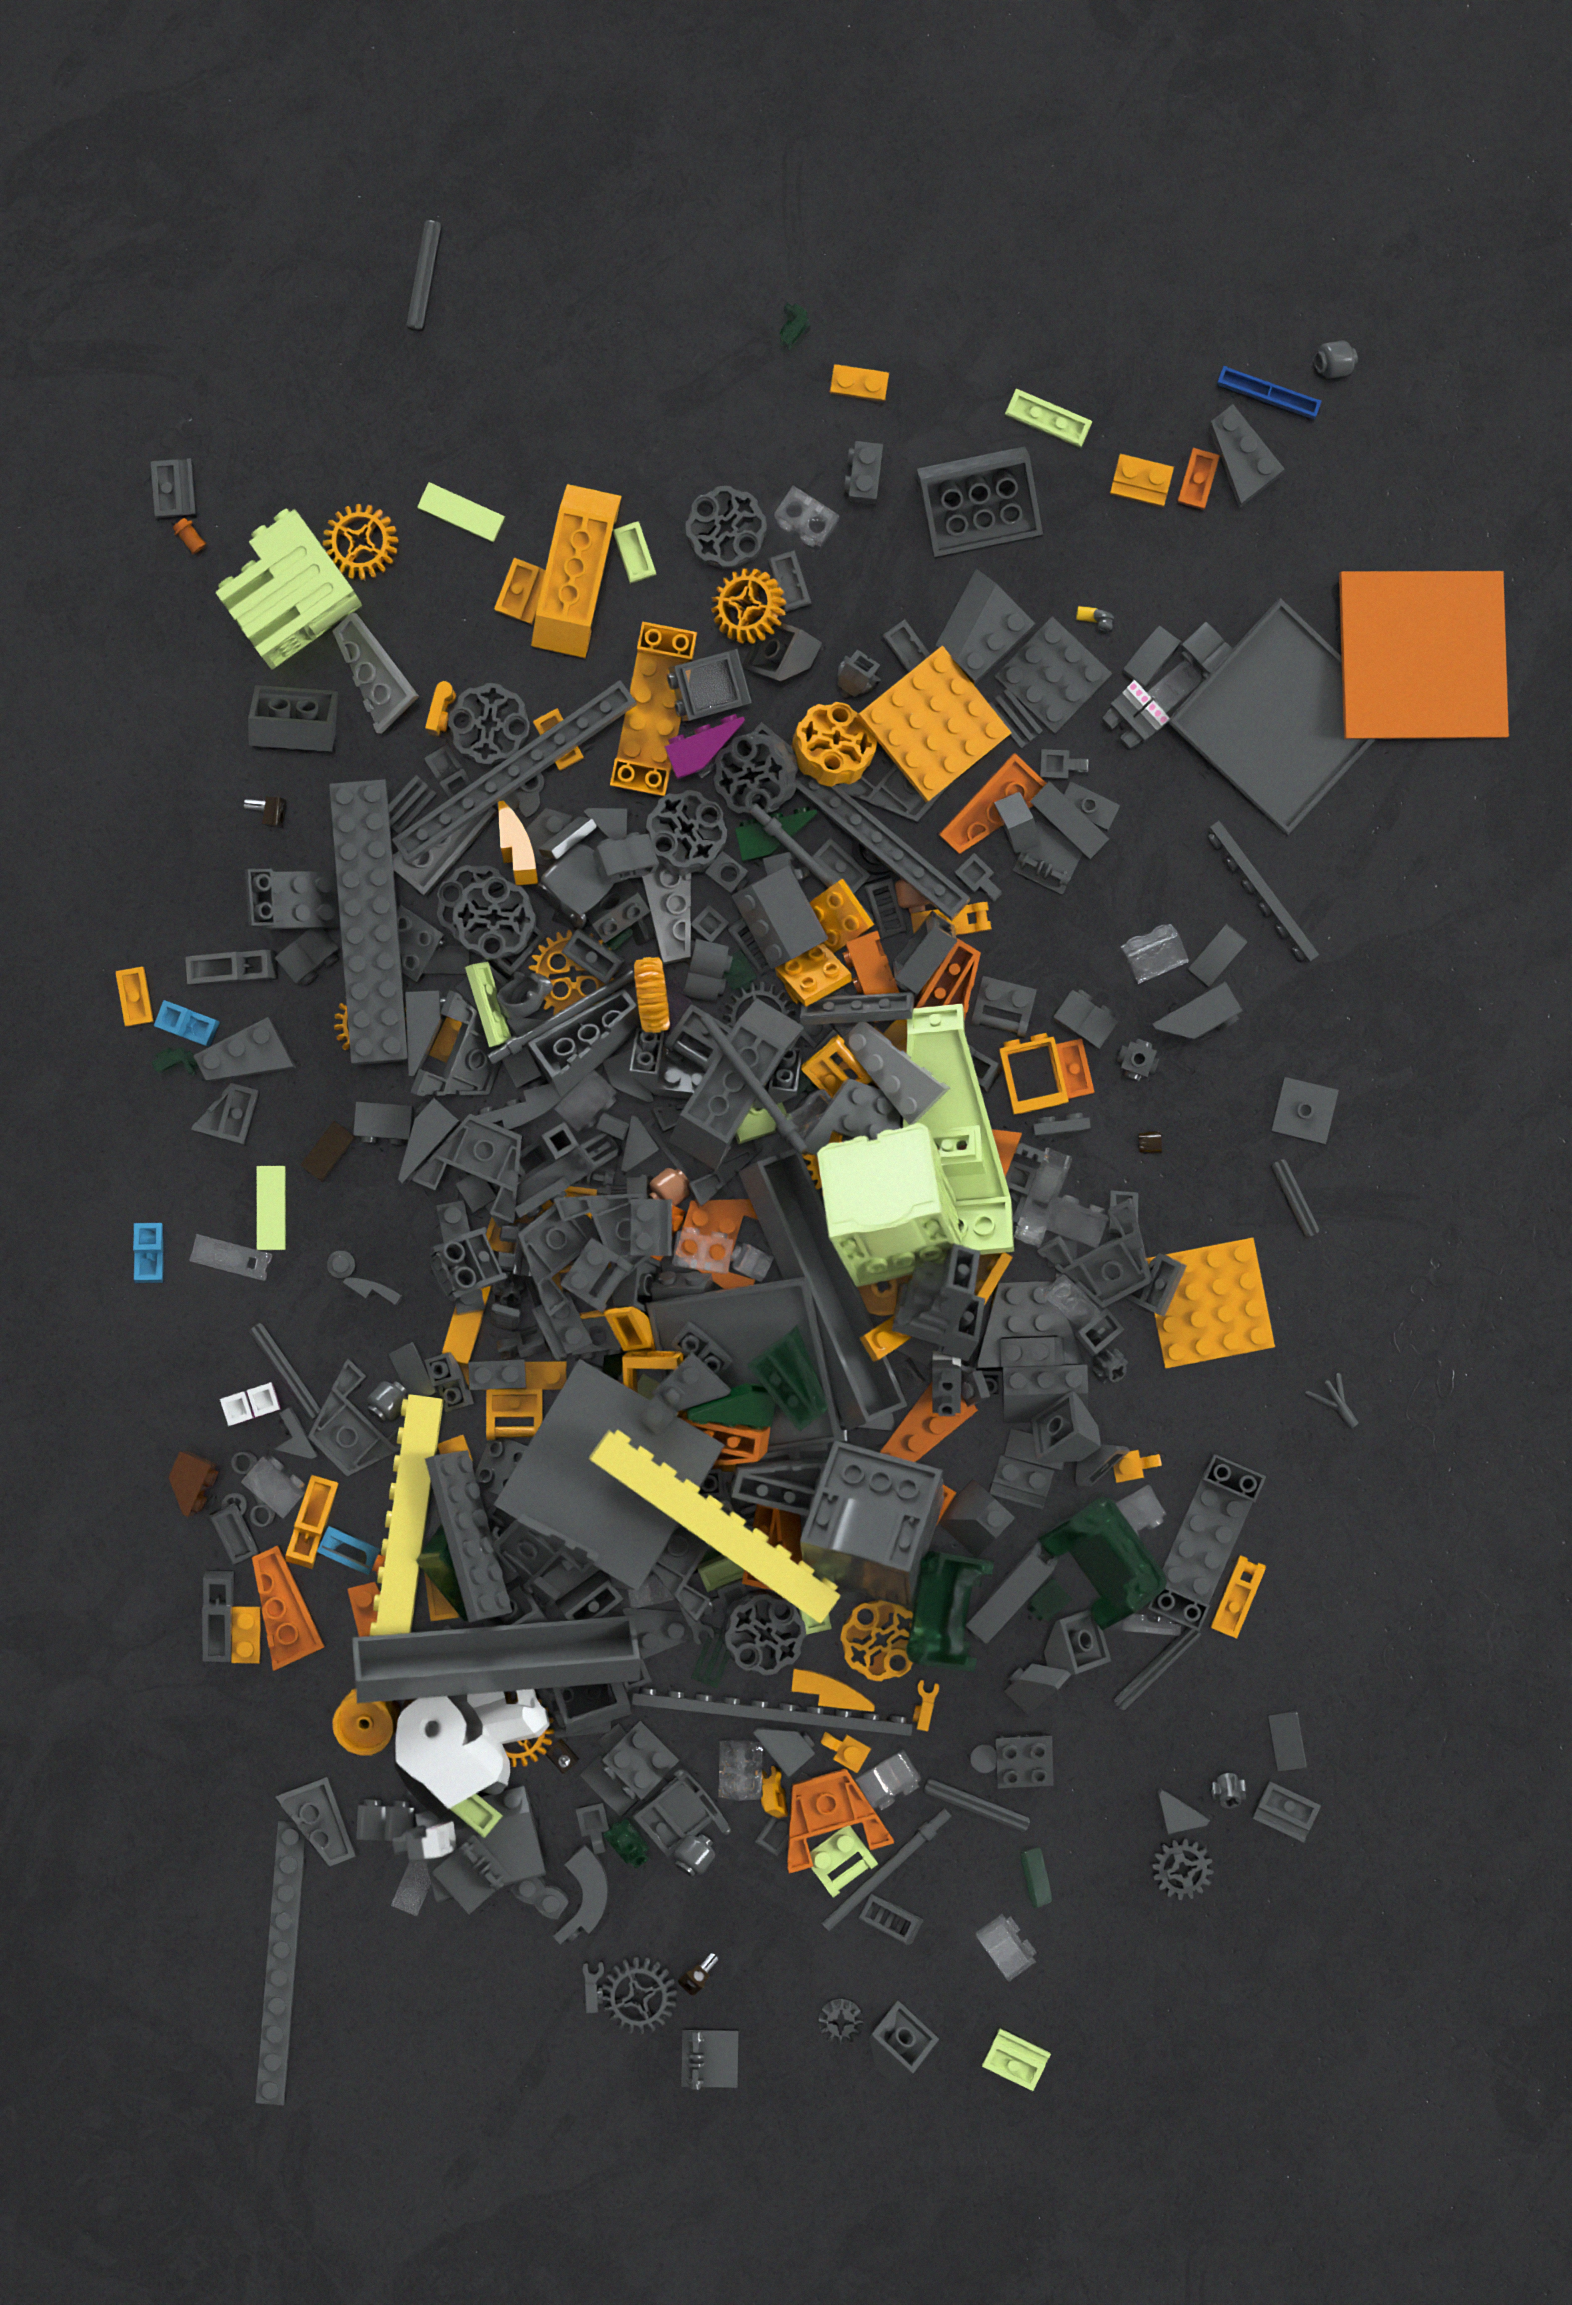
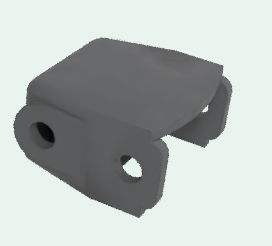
M579 841L560 856L543 874L541 882L536 886V891L563 918L576 928L582 929L586 923V916L584 914L597 905L612 886L617 883L603 884L593 857L594 850Z

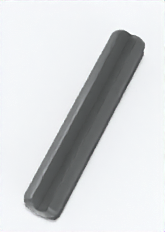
M1281 1159L1274 1162L1272 1169L1304 1235L1311 1237L1317 1234L1319 1228L1286 1160Z

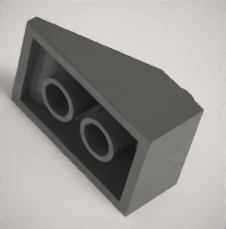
M440 991L405 992L409 1077L412 1079H416L419 1069L423 1070L444 1023L445 1015L440 1013L446 997H443Z
M434 1098L431 1102L426 1099L416 1110V1113L419 1115L414 1120L398 1180L405 1185L412 1180L415 1174L462 1123Z

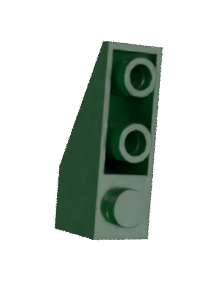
M810 806L793 810V815L783 817V813H776L769 816L771 818L775 817L782 824L781 828L793 838L817 817L816 809L810 810ZM755 819L740 822V827L735 828L743 863L770 857L783 846L774 836L770 837L762 829L763 825L760 822L756 823Z
M745 1383L732 1388L726 1396L686 1408L685 1411L688 1420H692L696 1424L719 1422L727 1427L742 1424L753 1429H763L764 1426L772 1427L777 1395L774 1387L771 1385Z

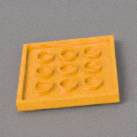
M943 646L938 648L857 714L862 723L925 802L930 801L1011 734V731Z
M1254 1238L1166 1254L1186 1264L1187 1267L1166 1315L1161 1316L1154 1313L1165 1369L1275 1347ZM1155 1257L1147 1258L1148 1265Z

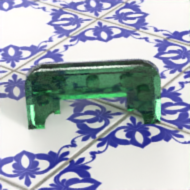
M1100 1497L1038 1538L1044 1549L1052 1556L1059 1557L1069 1551L1101 1597L1092 1604L1091 1614L1102 1631L1137 1612L1166 1588L1167 1580L1164 1572L1120 1509L1110 1498Z
M929 1551L925 1554L920 1563V1576L908 1643L906 1645V1654L910 1662L923 1666L975 1673L977 1658L970 1657L967 1652L971 1642L963 1641L972 1586L981 1587L982 1581H979L980 1577L987 1574L992 1575L994 1561L936 1551Z

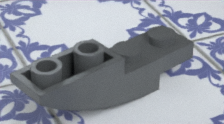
M544 1080L528 1084L529 1089L523 1091L526 1102L521 1103L520 1098L504 1103L505 1108L495 1111L493 1106L477 1110V1117L494 1124L503 1122L504 1128L511 1131L536 1121L563 1102L578 1084L560 1098L550 1083L545 1085Z

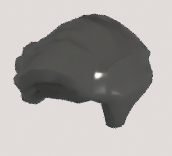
M518 971L515 972L514 978L511 981H507L496 995L501 1014L512 1020L527 1017L539 1009L543 999L552 991L553 984L546 976L540 973L523 974Z

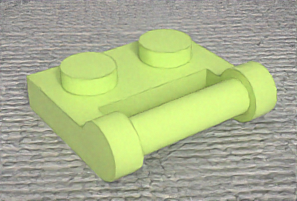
M851 1826L840 1828L810 1851L814 1866L811 1868L833 1898L840 1893L839 1890L866 1869L869 1867L872 1869L878 1865L876 1859ZM859 1852L863 1858L832 1881L827 1874Z

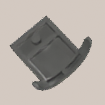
M683 1769L675 1772V1779L632 1813L635 1820L667 1857L675 1852L688 1835L695 1836L712 1821L716 1823L724 1835H728L731 1832L727 1821L709 1795Z

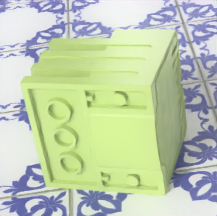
M288 509L281 511L274 517L276 523L269 528L263 525L251 534L253 539L249 543L261 560L258 562L252 560L241 569L243 573L234 579L232 576L226 578L218 585L220 589L215 592L272 670L362 606L351 586L295 509L291 512Z
M915 1123L898 1130L882 1131L880 1134H877V1140L869 1141L868 1137L859 1136L847 1142L829 1143L818 1152L829 1237L856 1287L912 1275L915 1267H921L924 1261L943 1264L947 1251L951 1249L953 1243L958 1245L962 1243L961 1233L958 1229V1213L953 1205L956 1204L955 1194L942 1169L940 1153L928 1128L922 1124Z

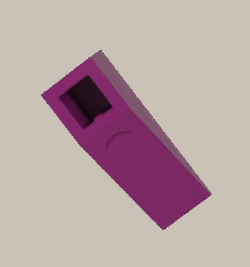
M736 714L721 719L722 725L712 729L710 724L695 729L696 735L685 738L684 734L669 739L670 745L665 746V751L676 779L703 770L744 723V716L737 719Z

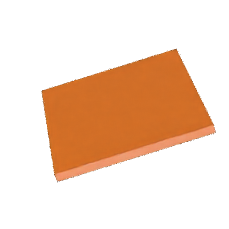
M1344 571L1339 573L1344 739L1509 737L1503 571Z

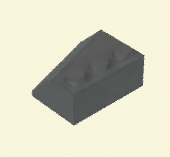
M976 568L936 647L940 648L943 646L975 685L1034 629L1035 623L997 583Z
M1225 981L1153 1023V1026L1161 1031L1195 1039L1218 1027L1219 1031H1222L1239 1020L1237 1015L1243 1010Z

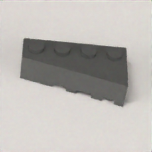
M623 988L528 1042L535 1063L560 1098L636 1033V1028H642L639 1010L630 995Z

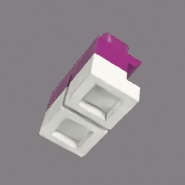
M273 1383L220 1399L228 1426L281 1410Z

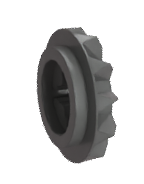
M835 1999L828 2002L822 2008L818 2024L822 2035L829 2042L841 2045L852 2042L860 2035L863 2027V2016L858 2006L846 1999ZM840 2010H843L842 2014L845 2020L853 2022L844 2025L842 2033H839L836 2024L828 2022L838 2019Z

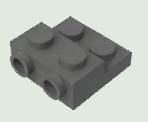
M649 1257L627 1275L626 1279L621 1280L612 1294L614 1307H634L649 1318L646 1303L653 1301L651 1286L658 1273H663L661 1262Z
M639 1721L600 1762L604 1765L601 1770L611 1780L616 1778L623 1785L621 1790L631 1800L636 1798L640 1801L679 1760Z

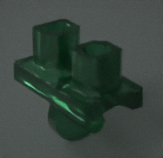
M627 1818L623 1821L615 1822L610 1831L603 1834L626 1864L630 1862L634 1868H638L649 1860L645 1851L650 1849L648 1844Z

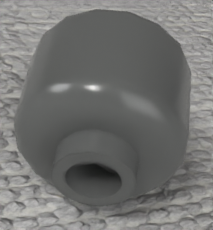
M1345 340L1322 344L1314 356L1317 372L1322 373L1327 379L1350 375L1358 361L1356 350Z
M387 1381L381 1382L367 1397L368 1412L381 1423L395 1421L401 1415L403 1399L408 1400L405 1396L407 1390L396 1381L393 1384Z
M699 1834L697 1837L688 1835L674 1852L675 1866L690 1877L703 1875L715 1858V1852L711 1848L713 1842L702 1834Z

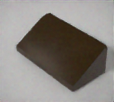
M333 1121L301 1163V1166L323 1182L356 1137Z

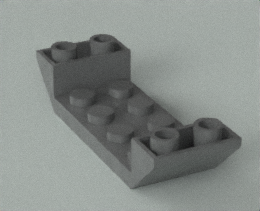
M272 869L245 870L250 927L257 929L341 928L336 871L272 872Z
M756 999L739 1018L727 1039L761 1085L765 1087L787 1050L791 1052L805 1027L761 1000ZM721 1049L681 1112L669 1140L672 1144L716 1171L731 1149L730 1142L757 1100L753 1091Z
M636 1028L629 1075L655 1095L690 1099L706 1073L703 1071V1067L677 1051L671 1052L663 1045L664 1031L653 1033L645 1032L642 1028ZM793 1047L791 1052L787 1050L764 1087L776 1105L797 1095L803 1048ZM695 1049L696 1051L700 1052L708 1058L713 1052ZM757 1098L752 1107L765 1109Z
M1216 1454L1213 1455L1198 1484L1165 1560L1147 1609L1200 1631L1210 1608L1209 1602L1251 1505L1256 1501L1266 1476Z

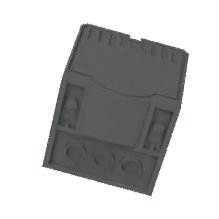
M834 1440L800 1540L802 1560L815 1570L812 1575L820 1581L825 1577L843 1590L858 1591L868 1597L904 1607H912L928 1559L931 1539L944 1503V1487H942L943 1470Z

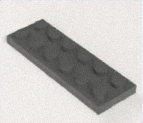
M468 1450L425 1458L469 1623L512 1613L510 1599L502 1577V1570L499 1566L496 1552L492 1548L494 1541L492 1540L487 1515L484 1511L480 1489L476 1482L473 1463Z

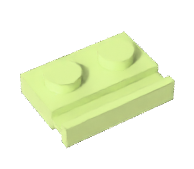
M1000 2028L982 2066L1033 2091L1051 2053Z

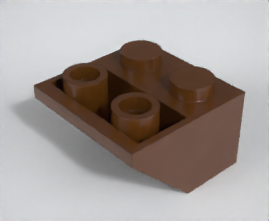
M189 1451L179 1452L168 1477L182 1514L187 1517L193 1516L198 1512L201 1513L207 1497L203 1496L207 1487L213 1486L218 1476V1471L215 1470L216 1463Z

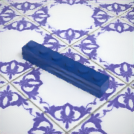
M1223 366L1217 385L1313 420H1315L1321 404V400Z

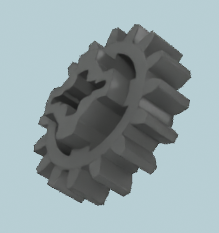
M1183 1838L1182 1844L1179 1845L1175 1839H1172V1847L1170 1848L1163 1844L1162 1848L1165 1852L1163 1854L1155 1853L1159 1863L1152 1864V1868L1159 1872L1153 1875V1879L1162 1880L1158 1888L1162 1890L1167 1887V1896L1169 1897L1176 1892L1179 1900H1182L1183 1895L1186 1893L1190 1899H1193V1891L1195 1890L1202 1894L1203 1889L1201 1885H1210L1211 1883L1206 1878V1875L1213 1874V1870L1207 1868V1865L1212 1863V1859L1203 1857L1207 1850L1203 1848L1198 1851V1842L1196 1841L1189 1846L1187 1838ZM1182 1850L1190 1851L1198 1858L1190 1860L1184 1856ZM1172 1854L1173 1861L1170 1866L1164 1869L1167 1858ZM1181 1862L1186 1866H1190V1868L1186 1869V1875L1184 1876L1180 1872H1175V1870L1179 1869V1863ZM1201 1869L1198 1880L1193 1884L1192 1878L1195 1872ZM1175 1878L1181 1881L1183 1887H1176L1167 1880Z

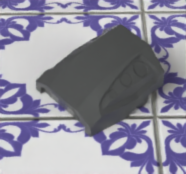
M485 1227L460 1235L429 1250L431 1268L442 1293L451 1301L476 1290L497 1284L507 1278L506 1274L502 1273L485 1235L487 1233Z

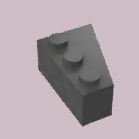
M1233 404L1211 421L1208 428L1218 455H1220L1219 458L1223 463L1227 474L1226 477L1229 485H1231L1239 509L1279 478L1285 469Z
M269 1017L193 1055L208 1082L297 1069L272 1019Z
M825 1457L736 1464L729 1492L732 1498L809 1516L827 1461Z

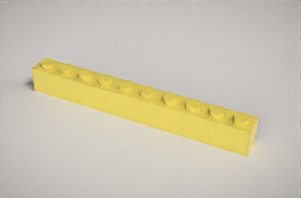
M409 1394L408 1400L403 1399L401 1416L406 1417L404 1428L399 1427L397 1444L402 1445L400 1455H395L393 1472H398L396 1483H391L389 1499L394 1500L392 1511H387L385 1527L390 1528L388 1539H383L381 1555L386 1556L385 1566H380L378 1571L377 1583H381L382 1587L381 1594L375 1595L373 1611H378L377 1623H371L370 1636L411 1633L432 1487L425 1458L435 1456L437 1452L444 1402L442 1398Z
M618 1429L615 1433L610 1430L607 1431L589 1456L590 1460L820 1624L840 1598V1595L835 1591L838 1588L837 1585L825 1577L820 1581L812 1575L815 1571L812 1567L802 1560L799 1564L790 1559L792 1553L778 1544L774 1548L768 1544L767 1540L769 1537L757 1528L753 1532L743 1526L746 1522L743 1518L733 1511L729 1516L721 1510L723 1504L710 1495L705 1499L697 1492L700 1488L690 1480L686 1479L683 1483L675 1477L677 1471L663 1462L659 1466L653 1462L652 1458L654 1455L642 1446L638 1450L628 1444L631 1439Z

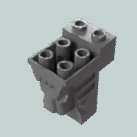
M953 1243L951 1249L947 1251L943 1264L924 1261L921 1267H915L913 1277L909 1280V1283L899 1285L892 1331L941 1345V1353L968 1361L979 1342L985 1298L974 1295L980 1251Z

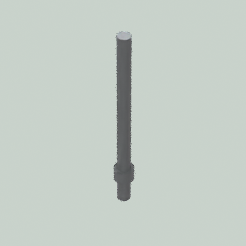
M756 803L749 809L748 812L763 825L762 829L770 837L774 836L827 888H830L837 882L781 828L782 824L775 817L771 818ZM863 907V909L865 910V912L867 913V915L870 917V919H871L872 922H873V920L875 919V917L872 916V915Z
M630 969L610 981L607 985L605 984L520 1036H512L505 1041L506 1044L487 1055L489 1060L494 1064L511 1053L513 1055L523 1050L522 1047L528 1044L529 1041L634 981L635 974Z
M709 1013L701 1017V1023L778 1125L777 1130L782 1137H787L798 1154L806 1151L808 1147L796 1132L797 1127L791 1119L787 1120Z
M944 1808L929 1823L926 1821L918 1828L919 1832L822 1922L823 1926L830 1931L926 1840L930 1841L938 1834L936 1831L952 1815Z

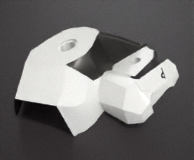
M534 1689L516 1690L519 1700L516 1704H506L503 1692L405 1699L397 1724L394 1767L410 1793L437 1818L442 1820L443 1815L449 1808L494 1782L499 1781L508 1785L510 1761L502 1744L540 1737L550 1726L547 1710L538 1702Z

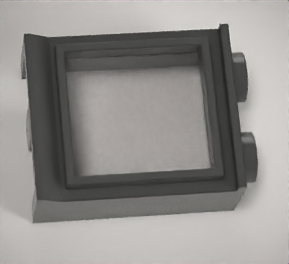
M737 649L668 667V685L671 690L675 691L677 698L674 701L675 711L678 717H682L683 721H690L752 703Z

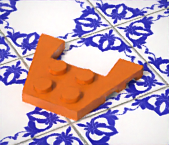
M750 1199L709 1200L700 1208H698L695 1201H690L675 1256L700 1273H712L713 1282L722 1289L754 1285L755 1279L727 1271L743 1216L758 1220Z
M846 1768L792 1784L787 1858L789 1874L814 1867L806 1838L862 1822L870 1850L894 1843L893 1838Z

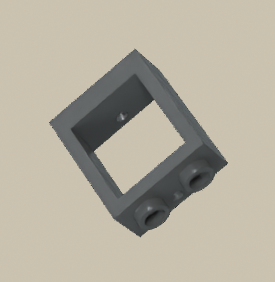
M934 911L930 912L893 962L896 984L907 992L912 990L916 994L919 993L957 942L955 926Z
M608 1683L616 1704L573 1718L569 1717L560 1692L561 1689L570 1686L546 1688L550 1703L556 1702L558 1710L554 1711L558 1726H564L567 1735L630 1715V1703L623 1683Z

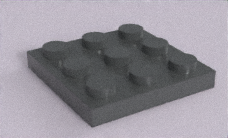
M1051 617L994 678L1003 687L1008 688L1017 700L1055 735L1108 680L1112 673L1055 618Z

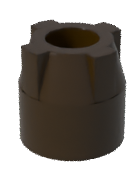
M1161 1131L1139 1133L1140 1153H1162Z

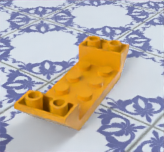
M567 484L557 517L536 611L531 647L586 659L592 632V620L613 526L617 520L621 496Z
M642 622L630 694L637 705L625 713L610 786L665 796L672 769L665 746L670 745L669 739L678 736L682 717H678L675 711L674 701L677 698L675 691L671 690L668 685V667L693 661L697 632ZM691 669L685 671V672H686V675H687L688 683H689V678H690Z

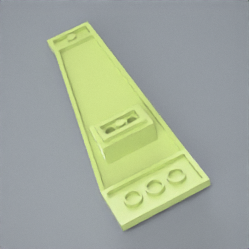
M963 1005L914 1008L913 1019H907V1054L914 1063L931 1072L932 1077L940 1083L944 1082L950 1087L916 1123L928 1128L936 1147L939 1148L942 1169L955 1194L956 1204L953 1205L958 1213V1229L962 1239V1243L959 1244L980 1251V1255L1014 1252L1012 1200L966 1040ZM903 1118V1128H906L909 1124ZM961 1145L967 1146L964 1150H958Z

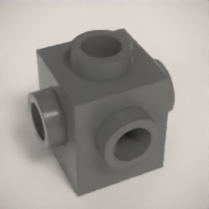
M1137 1039L1135 1043L1130 1041L1127 1047L1122 1046L1117 1061L1121 1063L1119 1070L1125 1071V1077L1140 1081V1078L1146 1079L1149 1073H1155L1159 1058L1155 1057L1157 1051L1151 1049L1153 1044ZM1136 1054L1143 1055L1144 1062L1142 1064L1135 1063L1134 1056Z

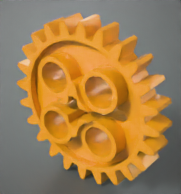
M571 930L567 931V938H563L557 932V941L555 942L547 937L549 946L545 948L539 945L538 948L542 952L541 956L532 955V958L538 963L537 965L529 966L530 970L540 973L548 979L551 974H569L571 968H575L578 973L588 972L561 953L573 936ZM557 955H562L566 959L565 967L560 970H555L551 967V960ZM578 976L576 982H572L569 977L550 980L553 988L558 983H565L568 985L569 991L565 997L560 998L554 995L552 989L543 999L547 1001L543 1009L546 1011L553 1006V1015L587 996L581 991L583 982L587 980L594 981L596 983V990L604 986L605 983L595 976Z

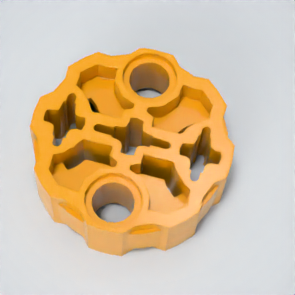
M835 702L832 705L824 706L818 704L807 711L803 720L798 723L793 736L791 748L796 754L798 768L803 774L815 778L821 785L833 787L840 783L850 785L861 778L863 771L870 765L874 756L877 740L857 716L859 713L852 710L850 705ZM826 766H830V767H832L834 770H830V769H828Z
M872 1600L858 1604L852 1609V1613L842 1625L840 1640L842 1641L845 1653L844 1658L852 1669H856L870 1680L882 1681L903 1676L911 1669V1665L917 1656L920 1655L923 1640L920 1635L917 1618L911 1610L883 1600ZM867 1608L873 1612V1619L870 1623L863 1624L858 1621L857 1615L861 1609ZM893 1613V1623L882 1630L881 1626L889 1621V1614ZM897 1614H900L905 1619L909 1617L912 1619L909 1622L911 1633L905 1630V1628H897V1625L900 1623ZM894 1630L887 1637L886 1646L877 1644L868 1648L876 1641V1633L880 1632V1634L885 1635ZM868 1635L872 1637L863 1644L853 1641V1638L863 1640ZM899 1635L910 1637L909 1640H904L900 1638L893 1644L891 1642ZM851 1646H854L855 1649L857 1648L858 1651L863 1649L866 1651L863 1655L865 1665L859 1660H851L854 1656ZM880 1649L882 1652L874 1657L873 1666L870 1665V1656ZM894 1655H901L905 1658V1665L900 1670L892 1669L889 1665V1661Z

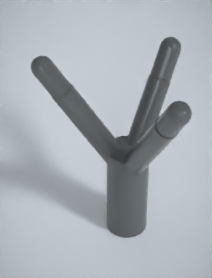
M1340 1373L1336 1374L1338 1394L1329 1380L1325 1381V1385L1335 1402L1311 1391L1305 1392L1306 1396L1336 1409L1349 1429L1359 1423L1345 1403Z

